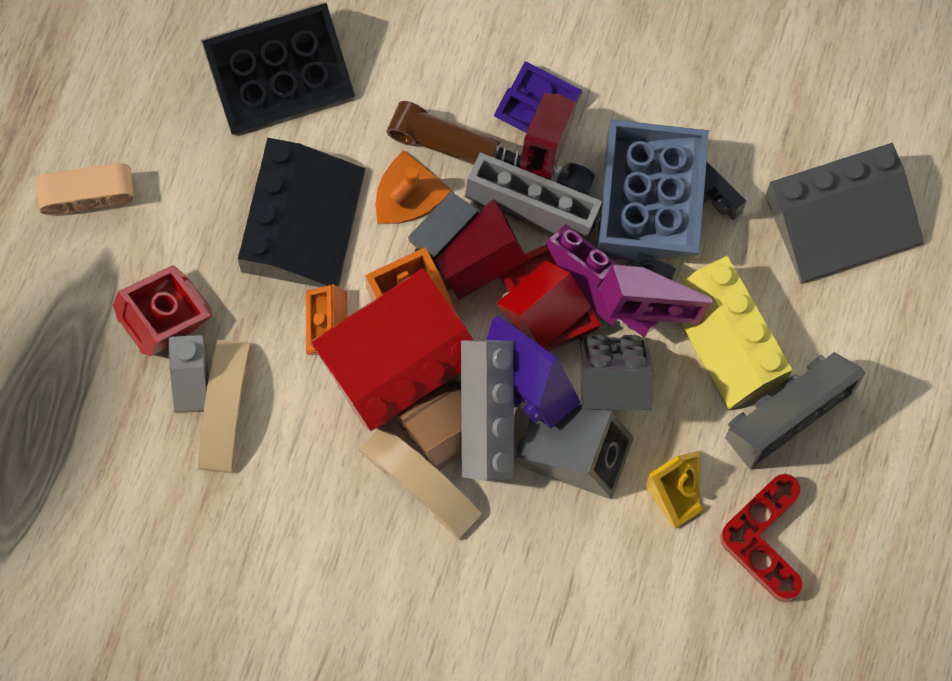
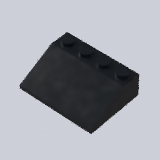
M321 2L200 39L231 134L355 96L327 2Z
M267 137L238 255L241 272L315 287H324L332 284L339 287L366 169L300 143Z

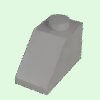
M203 335L169 337V369L174 412H203L208 385L207 347Z

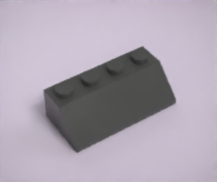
M833 352L826 358L820 355L807 366L809 371L800 377L794 374L783 382L780 386L783 390L774 396L768 393L758 400L754 405L757 409L747 416L742 412L728 423L730 428L725 439L748 468L752 469L855 393L866 372L860 366L836 352Z

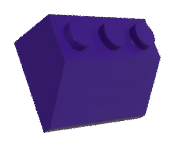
M496 315L492 319L486 340L514 341V407L516 408L520 405L533 422L537 423L540 420L551 429L581 403L557 357L500 316Z

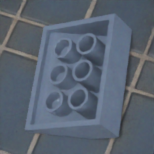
M610 120L601 201L603 202L598 228V250L605 253L607 257L628 260L637 259L640 252L653 258L699 255L709 130Z

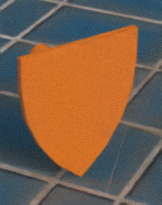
M403 150L384 172L377 188L375 203L377 224H399L415 220L437 207L452 189Z

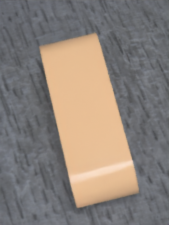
M124 163L41 175L36 179L39 212L44 215H59L127 204L134 200L131 168Z

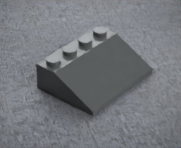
M893 142L769 183L765 197L800 283L923 244L924 242L907 176Z

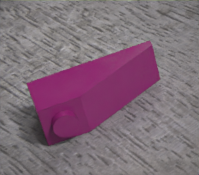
M612 265L599 286L609 318L699 324L713 303L711 297L643 267Z

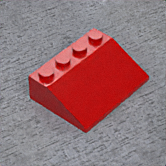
M421 268L310 341L363 426L371 432L460 373L461 341L473 340V338L425 269Z

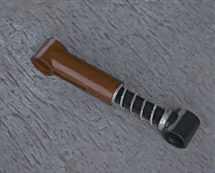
M400 101L386 130L387 135L399 143L411 146L418 144L471 165L475 164L481 152L520 168L522 155H519V151L514 153L506 150V146L501 148V140L428 114L424 108L409 101ZM566 163L563 167L556 166L551 181L588 195L595 179V174L582 165Z

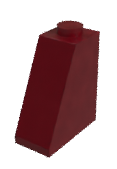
M544 93L524 138L520 163L521 169L552 180L573 120L576 101L569 100L560 94Z
M492 200L435 260L441 270L439 274L447 291L452 289L458 300L528 259L507 219L495 200Z

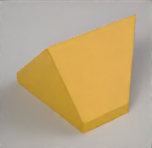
M700 451L676 456L648 475L645 485L646 489L675 528L703 511L700 504Z

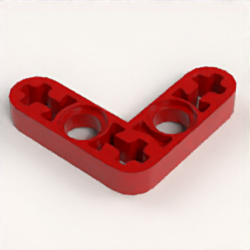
M780 474L773 478L725 525L720 537L724 549L775 599L781 602H791L796 599L802 590V579L761 535L795 503L800 495L799 482L789 474ZM777 484L782 487L788 484L791 487L789 492L791 497L783 495L774 505L771 499L779 490ZM756 505L765 506L769 510L770 517L765 522H757L751 516V509ZM743 517L750 527L742 537L744 543L742 544L739 541L732 543L729 540L731 536L730 530L735 533L738 532L745 524L744 521L740 520ZM757 552L767 554L771 561L770 567L765 570L757 569L752 564V556ZM777 565L781 568L777 575L783 581L791 579L793 581L791 589L794 592L791 593L789 590L781 592L778 589L781 583L775 576H773L771 581L766 578Z

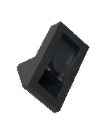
M706 161L703 204L711 198L716 210L722 215L727 214L734 221L743 213L746 200Z

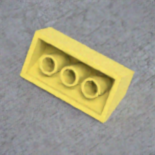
M728 256L698 269L680 283L711 297L713 302L699 324L680 323L728 410L781 385L789 378L792 368Z

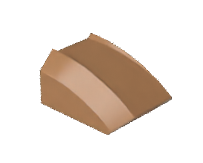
M451 381L434 389L396 415V421L404 431L406 430L426 460L439 471L462 456L461 381Z

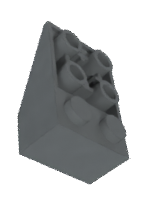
M603 334L588 335V338H580L582 408L652 410L653 367L647 339H641L637 335H624L621 339H608Z

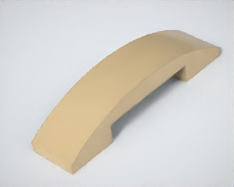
M217 339L204 404L198 470L232 473L237 442L238 417L244 378L247 376L251 343Z
M381 426L359 449V452L383 473H388L434 514V518L457 539L460 540L482 516V513L450 480L416 450L385 427Z

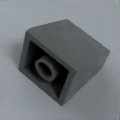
M578 404L551 429L540 420L535 423L529 418V425L525 435L518 443L516 458L530 471L612 499L634 437L612 411L583 409L582 405Z

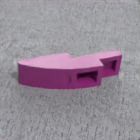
M565 224L546 243L558 267L571 273L591 308L613 326L620 318H609L599 286L611 266L618 264ZM620 319L642 337H645L660 322Z

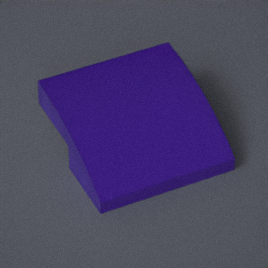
M525 61L511 88L508 87L493 116L527 133L545 92L553 95H563L569 100L576 101L577 104L583 91Z

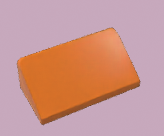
M334 284L306 290V354L318 355L310 341L347 318V293L344 289Z

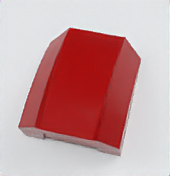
M174 265L118 291L113 304L118 323H121L140 349V353L148 356H153L169 347V337L186 336L212 317L209 304L191 280Z

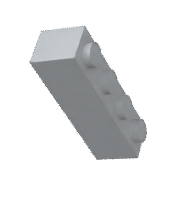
M481 152L468 176L465 198L485 206L490 201L495 200L502 213L554 234L566 224L587 241H589L598 221L603 202Z
M461 341L462 477L485 481L514 478V341Z

